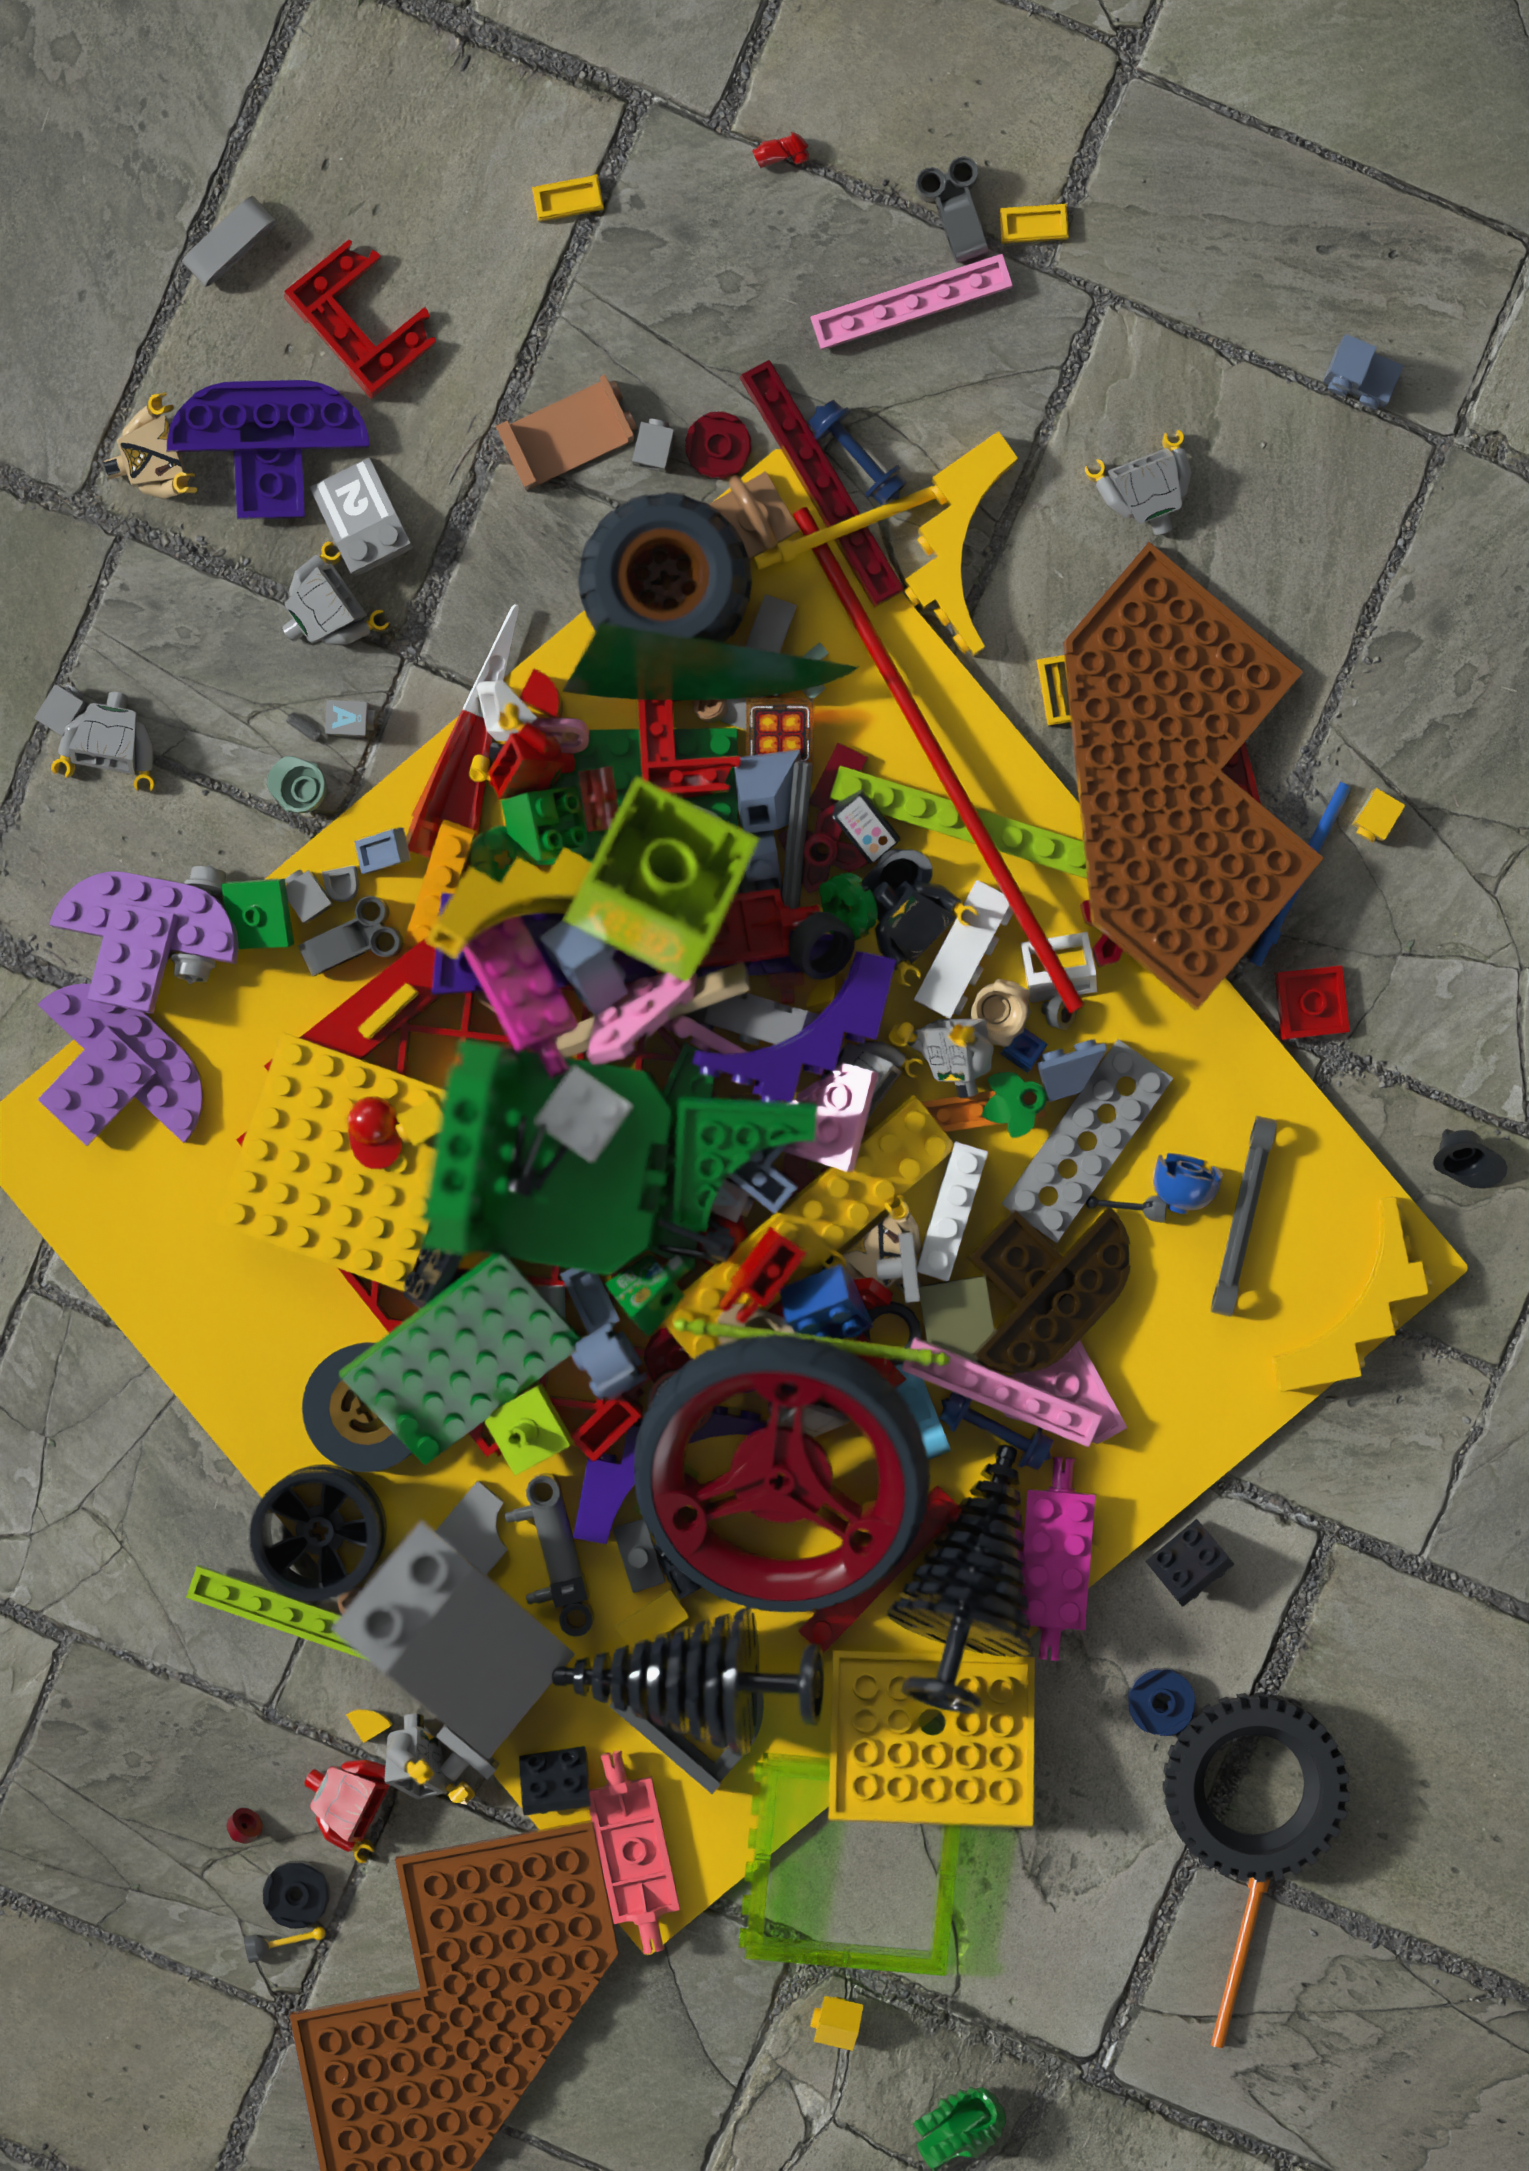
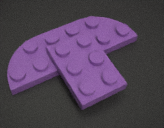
M104 872L79 882L60 900L49 923L54 928L103 937L87 999L92 1002L153 1014L169 951L197 955L236 964L238 958V936L235 924L232 923L224 906L216 898L195 886L126 872Z
M86 983L74 984L58 989L37 1004L85 1049L38 1100L86 1146L92 1143L134 1097L183 1143L190 1138L196 1129L202 1113V1080L189 1054L145 1012L90 1001L87 997L91 984Z

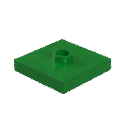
M285 878L229 881L221 884L225 910L232 923L235 924L237 931L238 949L275 948L294 945Z

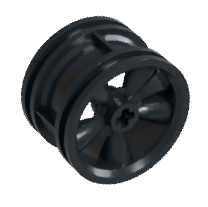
M318 1464L300 1468L272 1486L255 1508L249 1531L250 1549L254 1562L262 1576L274 1588L290 1597L305 1601H323L338 1597L354 1588L370 1572L380 1558L387 1535L385 1510L372 1486L351 1470L329 1464ZM307 1483H322L321 1505L307 1508L292 1488ZM347 1496H350L358 1505L364 1516L363 1519L344 1521L338 1509L342 1506ZM273 1512L297 1522V1536L273 1544L271 1536ZM316 1522H320L321 1527H328L329 1531L324 1534L325 1538L323 1539L320 1534L313 1533V1529L317 1526ZM344 1540L366 1547L361 1562L350 1573H347L340 1556L336 1552ZM306 1550L312 1554L319 1555V1580L304 1577L290 1569Z

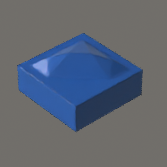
M1024 1028V1032L1016 1036L1012 1040L1011 1045L1005 1047L1000 1054L1028 1073L1048 1044Z

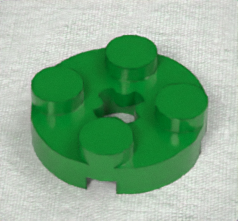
M505 825L491 827V829L486 830L483 834H479L474 839L468 856L469 867L488 875L499 884L502 883L518 857L535 866L537 861L508 834ZM503 850H507V856L511 858L510 864H506L503 869H499V863L494 861V857L496 854L501 855Z
M846 872L831 877L828 881L822 883L819 886V894L821 896L823 912H830L851 928L855 940L868 936L870 934L868 933L869 929L875 927L877 907L871 891H864L859 884L863 881L857 875Z

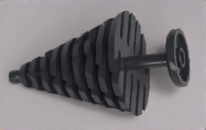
M999 1445L995 1456L996 1462L993 1465L987 1464L980 1473L981 1476L990 1481L984 1480L982 1482L979 1480L969 1490L975 1496L974 1499L967 1497L961 1501L958 1508L962 1509V1514L951 1516L946 1525L949 1531H943L934 1541L936 1548H931L930 1551H927L923 1558L924 1565H921L920 1568L917 1567L910 1580L914 1582H911L910 1585H905L899 1594L902 1597L900 1602L896 1600L887 1611V1616L903 1628L945 1644L936 1679L919 1676L909 1677L903 1682L901 1688L904 1695L932 1707L964 1714H978L981 1712L982 1700L971 1690L956 1685L965 1650L982 1654L985 1651L991 1655L1006 1657V1655L1021 1657V1654L1025 1656L1031 1654V1640L1027 1635L1030 1631V1622L1024 1613L1028 1610L1027 1596L1019 1593L1022 1592V1589L1026 1590V1579L1023 1572L1020 1571L1022 1567L1025 1568V1556L1018 1550L1022 1549V1545L1024 1546L1023 1534L1016 1529L1022 1527V1515L1019 1514L1017 1509L1010 1506L1016 1507L1020 1505L1021 1499L1019 1491L1007 1486L1019 1484V1473L1012 1468V1464L1017 1456V1450L1011 1445Z
M747 1607L736 1611L733 1617L734 1620H732V1615L727 1613L717 1617L714 1621V1626L708 1619L697 1623L693 1632L690 1626L678 1628L673 1638L671 1633L668 1632L659 1634L654 1639L653 1645L651 1640L648 1641V1638L640 1640L635 1644L631 1654H629V1644L615 1649L612 1662L609 1652L597 1654L596 1658H594L593 1669H591L589 1657L576 1660L574 1668H568V1666L556 1668L552 1673V1682L555 1686L573 1685L575 1693L584 1697L587 1696L590 1685H592L593 1698L602 1703H608L611 1691V1699L614 1702L615 1709L626 1712L631 1704L632 1713L636 1717L646 1720L649 1712L653 1723L666 1727L670 1721L673 1731L682 1735L687 1734L690 1726V1734L694 1739L707 1742L708 1738L711 1737V1744L723 1750L729 1746L732 1749V1753L746 1758L754 1738V1726H756L757 1693L798 1694L802 1721L807 1725H818L823 1704L824 1662L821 1645L811 1643L806 1645L803 1651L799 1674L761 1673L759 1667L757 1623L754 1612L752 1613V1608Z

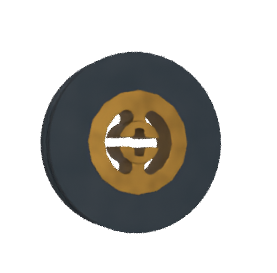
M375 1342L353 1344L325 1358L310 1376L302 1401L305 1429L317 1450L334 1464L358 1472L384 1470L400 1463L412 1454L407 1446L386 1425L377 1430L367 1431L361 1430L353 1424V1419L361 1423L373 1421L368 1411L362 1413L360 1407L364 1405V1402L358 1396L352 1401L350 1410H347L345 1407L346 1397L351 1388L341 1379L339 1372L375 1345ZM371 1410L374 1419L379 1418V1417Z

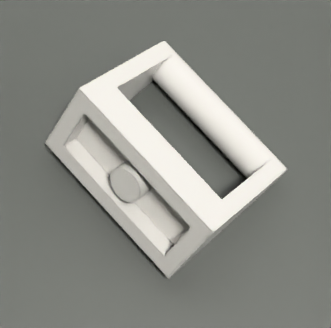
M482 681L477 685L487 732L496 741H507L511 733H518L516 729L504 730L499 726L500 711L505 713V705L507 703H513L519 707V720L523 723L528 721L532 724L537 719L504 682Z
M1082 932L1048 938L1054 951L1082 946L1085 965L1064 969L1079 995L1097 992L1096 972L1088 933ZM1030 941L1022 942L1021 950L1028 991L1030 992V1002L1050 1000L1059 993L1047 971L1033 972L1030 955L1037 953Z

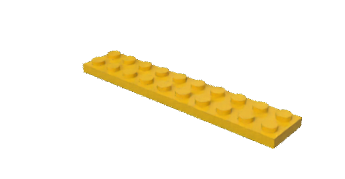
M912 1095L862 1138L853 1172L832 1166L828 1167L744 1239L730 1253L726 1263L719 1261L683 1292L685 1296L676 1309L663 1322L664 1326L692 1359L707 1350H713L714 1347L721 1345L722 1343L715 1335L705 1334L696 1336L691 1331H678L674 1328V1321L682 1318L695 1322V1319H704V1322L706 1321L707 1324L708 1322L717 1324L723 1312L719 1307L720 1303L733 1285L730 1280L770 1226L807 1253L782 1286L784 1287L804 1279L822 1264V1261H826L833 1254L830 1252L831 1250L837 1251L884 1211L886 1203L891 1205L898 1199L899 1195L905 1193L953 1151L954 1143L918 1098ZM743 1293L736 1304H744L749 1296ZM780 1293L776 1294L770 1304L765 1307L760 1305L758 1308L764 1311L769 1310L781 1299Z

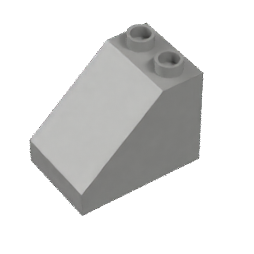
M423 1522L417 1525L331 1628L338 1636L487 1759L493 1755L552 1683L553 1671L558 1667L566 1666L575 1655L574 1652Z

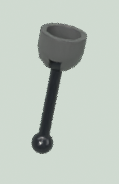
M1158 1195L1150 1196L1143 1204L1098 1200L1095 1196H1090L1085 1202L1089 1209H1095L1098 1206L1141 1210L1148 1220L1165 1223L1167 1203L1162 1201Z

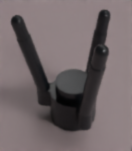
M522 1116L516 1135L511 1164L506 1174L509 1177L506 1187L519 1194L531 1197L534 1189L541 1190L546 1178L568 1150V1146L566 1144L562 1145L540 1175L537 1176L539 1170L531 1165L547 1125L544 1122L540 1124L525 1162L519 1163L527 1118Z
M710 1217L708 1218V1226L716 1232L714 1233L709 1230L706 1237L672 1222L670 1223L663 1219L657 1220L658 1225L702 1243L701 1249L707 1251L702 1252L660 1245L659 1250L663 1252L704 1259L714 1264L718 1260L726 1263L736 1240L735 1237L729 1235L731 1229L721 1226Z

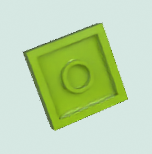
M542 1384L493 1410L490 1416L484 1420L515 1476L574 1444Z

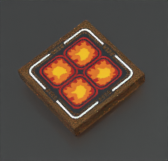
M746 698V756L799 749L801 761L809 762L813 765L814 698Z

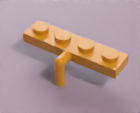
M448 820L442 822L403 943L414 947L431 932L439 917L441 894H454L459 886L476 831Z

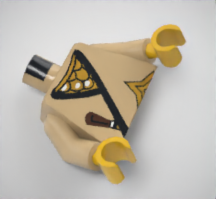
M166 392L152 395L149 398L148 404L137 412L123 429L122 437L117 439L121 455L103 461L110 480L128 475L129 481L134 488H139L143 494L162 499L182 493L197 492V487H188L189 478L195 477V474L186 472L180 452H166L171 422L165 415L161 416V414L171 412L174 409L172 404L164 407L162 405V398L167 395Z
M901 1195L898 1196L901 1203L897 1208H890L889 1204L886 1203L885 1207L889 1214L844 1253L839 1254L837 1251L831 1250L830 1252L836 1256L835 1261L832 1264H826L822 1261V1265L829 1269L841 1264L853 1279L873 1277L886 1288L895 1283L904 1294L903 1278L878 1280L876 1260L901 1257L898 1233L912 1232L915 1262L919 1261L917 1258L921 1251L919 1227L911 1215L904 1198Z

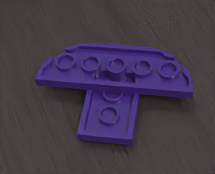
M309 380L231 381L205 387L193 394L182 405L170 425L166 452L234 451L237 520L285 519L305 517L302 449L369 448L370 444L367 428L359 411L332 387Z

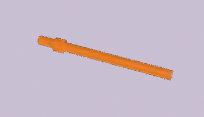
M1254 1878L1249 1879L1248 1888H1250L1210 2044L1217 2048H1224L1263 1893L1268 1891L1269 1878H1266V1882H1256Z

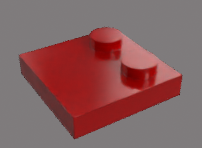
M1343 965L1274 973L1282 1040L1350 1032Z

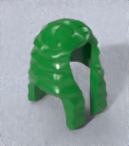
M969 2087L967 2091L959 2089L956 2094H949L947 2098H940L936 2110L924 2115L913 2123L922 2138L925 2137L916 2143L917 2148L933 2171H937L953 2158L963 2156L978 2158L981 2153L987 2151L989 2146L995 2145L997 2137L1002 2136V2129L1006 2125L1005 2110L999 2103L996 2095L984 2087Z

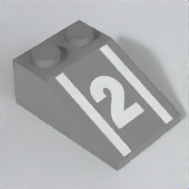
M370 457L310 486L332 537L354 578L414 548Z

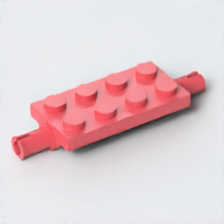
M617 1750L613 1751L612 1754L615 1765L612 1764L610 1752L600 1755L603 1761L607 1784L604 1787L590 1789L591 1806H589L614 1924L634 1921V1924L639 1927L643 1953L649 1954L653 1950L651 1939L653 1940L655 1952L665 1949L658 1920L665 1913L680 1910V1904L652 1776L632 1781L627 1779L622 1751Z

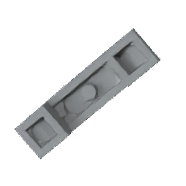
M765 594L746 647L780 653L797 605ZM764 696L727 699V713L720 721L749 731L750 710L754 706H762ZM753 710V728H754V712H755L754 710Z

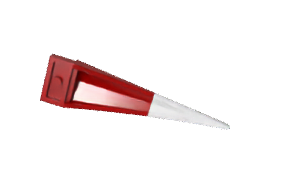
M516 604L511 607L411 815L413 819L406 836L408 850L413 853L431 858L441 824L444 820L476 831L474 839L478 836L485 781H473L469 771L475 755H483L489 759L490 745L493 737L486 729L477 685L482 681L503 682L519 611V607ZM467 859V862H466V865H465V868H464V871H465V872H466L467 867H468V865H469V864H468V859Z

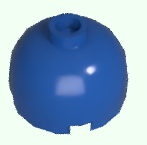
M1168 1153L1166 1160L1163 1159L1162 1155L1158 1156L1153 1183L1155 1192L1162 1201L1169 1204L1168 1208L1171 1211L1187 1214L1188 1210L1204 1208L1215 1199L1223 1173L1215 1166H1212L1211 1171L1203 1168L1204 1161L1183 1154Z

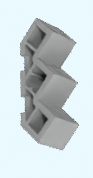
M744 992L686 1014L687 1018L695 1020L694 1022L712 1032L714 1026L740 1034L739 1041L758 1046L760 1040L773 1044L784 1041L796 1035L819 1016L809 1011Z

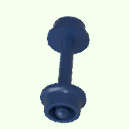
M834 399L825 406H817L816 414L808 422L815 431L816 435L814 438L818 441L831 432L873 479L875 484L865 493V496L867 498L873 497L881 506L891 499H899L900 491L907 484V481L900 473L901 467L896 465L885 474L845 429L841 422L851 410L848 407L842 408Z
M952 1391L949 1398L941 1400L942 1407L944 1408L939 1419L949 1424L951 1431L955 1432L962 1419L1024 1451L1018 1463V1466L1021 1468L1028 1466L1038 1471L1044 1460L1051 1459L1049 1451L1054 1440L1043 1434L1041 1427L1038 1426L1031 1439H1028L969 1408L972 1401L971 1398Z

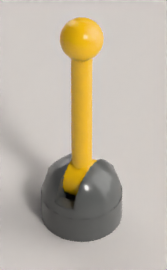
M316 1927L313 1932L274 1941H268L261 1935L244 1937V1944L248 1962L261 1961L267 1956L269 1949L312 1938L322 1940L326 1932L324 1928Z

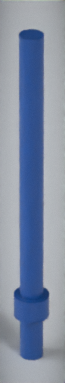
M1343 782L1339 783L1308 843L1318 853L1352 789L1351 786ZM1302 885L1259 935L1260 939L1249 959L1250 963L1261 967L1271 945H1276L1282 933L1279 930Z

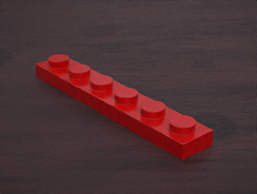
M936 1485L929 1492L927 1509L923 1522L919 1526L920 1530L899 1564L885 1578L878 1580L875 1586L862 1594L840 1604L818 1609L799 1628L798 1632L808 1642L820 1644L824 1654L947 1525L951 1516L961 1510L958 1508L959 1505Z

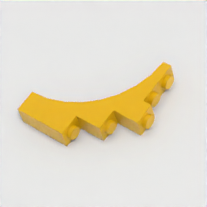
M999 431L932 477L934 487L931 488V491L940 505L947 503L949 507L918 529L921 537L917 539V542L927 556L933 553L936 558L911 574L904 581L907 588L903 592L914 607L919 604L924 610L935 603L937 608L933 611L943 626L951 625L957 634L953 637L956 645L963 654L969 651L972 657L984 650L985 645L972 624L964 600L961 579L962 547L969 522L981 499L996 480L1014 466L1018 460Z
M564 847L551 870L546 874L535 865L527 863L518 857L501 884L492 880L488 875L470 867L436 920L426 942L456 959L472 939L485 929L503 920L534 913L567 914L592 863Z
M1390 1196L1378 1199L1381 1223L1378 1253L1371 1276L1355 1304L1338 1323L1319 1338L1298 1349L1272 1356L1277 1386L1281 1392L1360 1377V1368L1365 1367V1360L1362 1348H1356L1355 1343L1394 1336V1327H1398L1399 1323L1395 1307H1389V1302L1428 1294L1427 1286H1432L1430 1270L1428 1266L1423 1267V1263L1420 1260L1408 1261L1407 1256L1412 1255V1247L1409 1236H1403L1401 1223L1406 1222L1405 1211L1402 1202L1397 1203L1396 1197Z

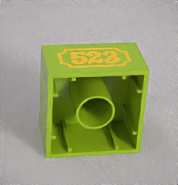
M636 777L564 921L688 982L712 941L759 839Z

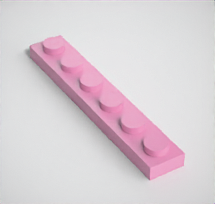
M999 254L811 316L810 319L820 350L822 351L1010 289L1013 285L1003 254Z
M914 1337L910 1349H917L919 1351L925 1348L931 1349V1353H945L950 1356V1363L944 1366L930 1363L929 1366L920 1365L917 1361L913 1362L912 1360V1362H909L908 1360L904 1361L901 1367L903 1371L1089 1447L1101 1421V1413Z

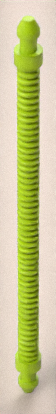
M682 1318L674 1321L675 1329L680 1332L691 1331L696 1336L711 1334V1336L715 1335L716 1337L724 1336V1338H727L728 1336V1338L736 1339L737 1337V1339L758 1335H784L785 1337L790 1335L815 1339L834 1345L854 1355L862 1354V1356H865L866 1354V1356H879V1358L883 1356L884 1359L892 1358L894 1360L896 1358V1360H909V1362L913 1360V1362L917 1361L920 1365L929 1366L930 1363H936L939 1366L950 1363V1356L942 1352L940 1354L931 1353V1349L925 1348L918 1351L912 1348L909 1350V1348L905 1349L904 1347L896 1348V1346H893L892 1348V1346L888 1347L887 1345L866 1344V1342H863V1344L857 1341L849 1342V1340L845 1342V1340H836V1338L832 1340V1338H819V1336L815 1338V1336L807 1335L806 1337L805 1334L802 1336V1334H789V1332L780 1331L776 1333L775 1330L773 1332L767 1329L763 1331V1329H750V1327L746 1329V1327L742 1328L736 1325L733 1327V1325H720V1323L711 1322L707 1324L706 1321L704 1322V1319H695V1322Z

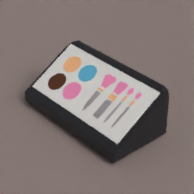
M863 789L835 803L833 811L834 820L869 864L876 862L900 841L901 837Z

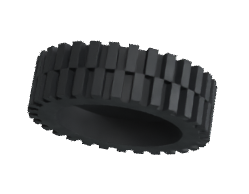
M1241 1693L1236 1694L1237 1698L1233 1699L1224 1697L1218 1699L1219 1704L1212 1707L1208 1704L1203 1707V1713L1198 1717L1193 1715L1186 1729L1177 1733L1176 1738L1178 1740L1176 1744L1170 1746L1168 1751L1169 1760L1168 1763H1165L1163 1771L1165 1774L1163 1792L1166 1799L1164 1801L1170 1820L1189 1851L1195 1857L1200 1858L1202 1863L1210 1869L1212 1867L1217 1869L1219 1874L1227 1877L1231 1874L1236 1876L1237 1880L1246 1882L1247 1878H1254L1256 1882H1266L1267 1877H1274L1275 1881L1285 1879L1284 1874L1290 1871L1293 1875L1302 1872L1301 1866L1308 1862L1312 1866L1317 1862L1316 1855L1321 1850L1326 1853L1330 1849V1839L1332 1836L1337 1838L1341 1831L1338 1826L1340 1820L1345 1821L1347 1810L1345 1809V1802H1349L1350 1799L1347 1783L1350 1782L1349 1775L1344 1767L1346 1764L1344 1757L1340 1753L1334 1738L1311 1713L1305 1711L1292 1701L1291 1703L1287 1702L1282 1697L1275 1695L1268 1697L1264 1693H1255V1696ZM1245 1735H1263L1280 1741L1294 1753L1303 1773V1795L1294 1815L1279 1828L1262 1834L1241 1833L1224 1825L1210 1810L1204 1792L1205 1773L1213 1755L1227 1742Z

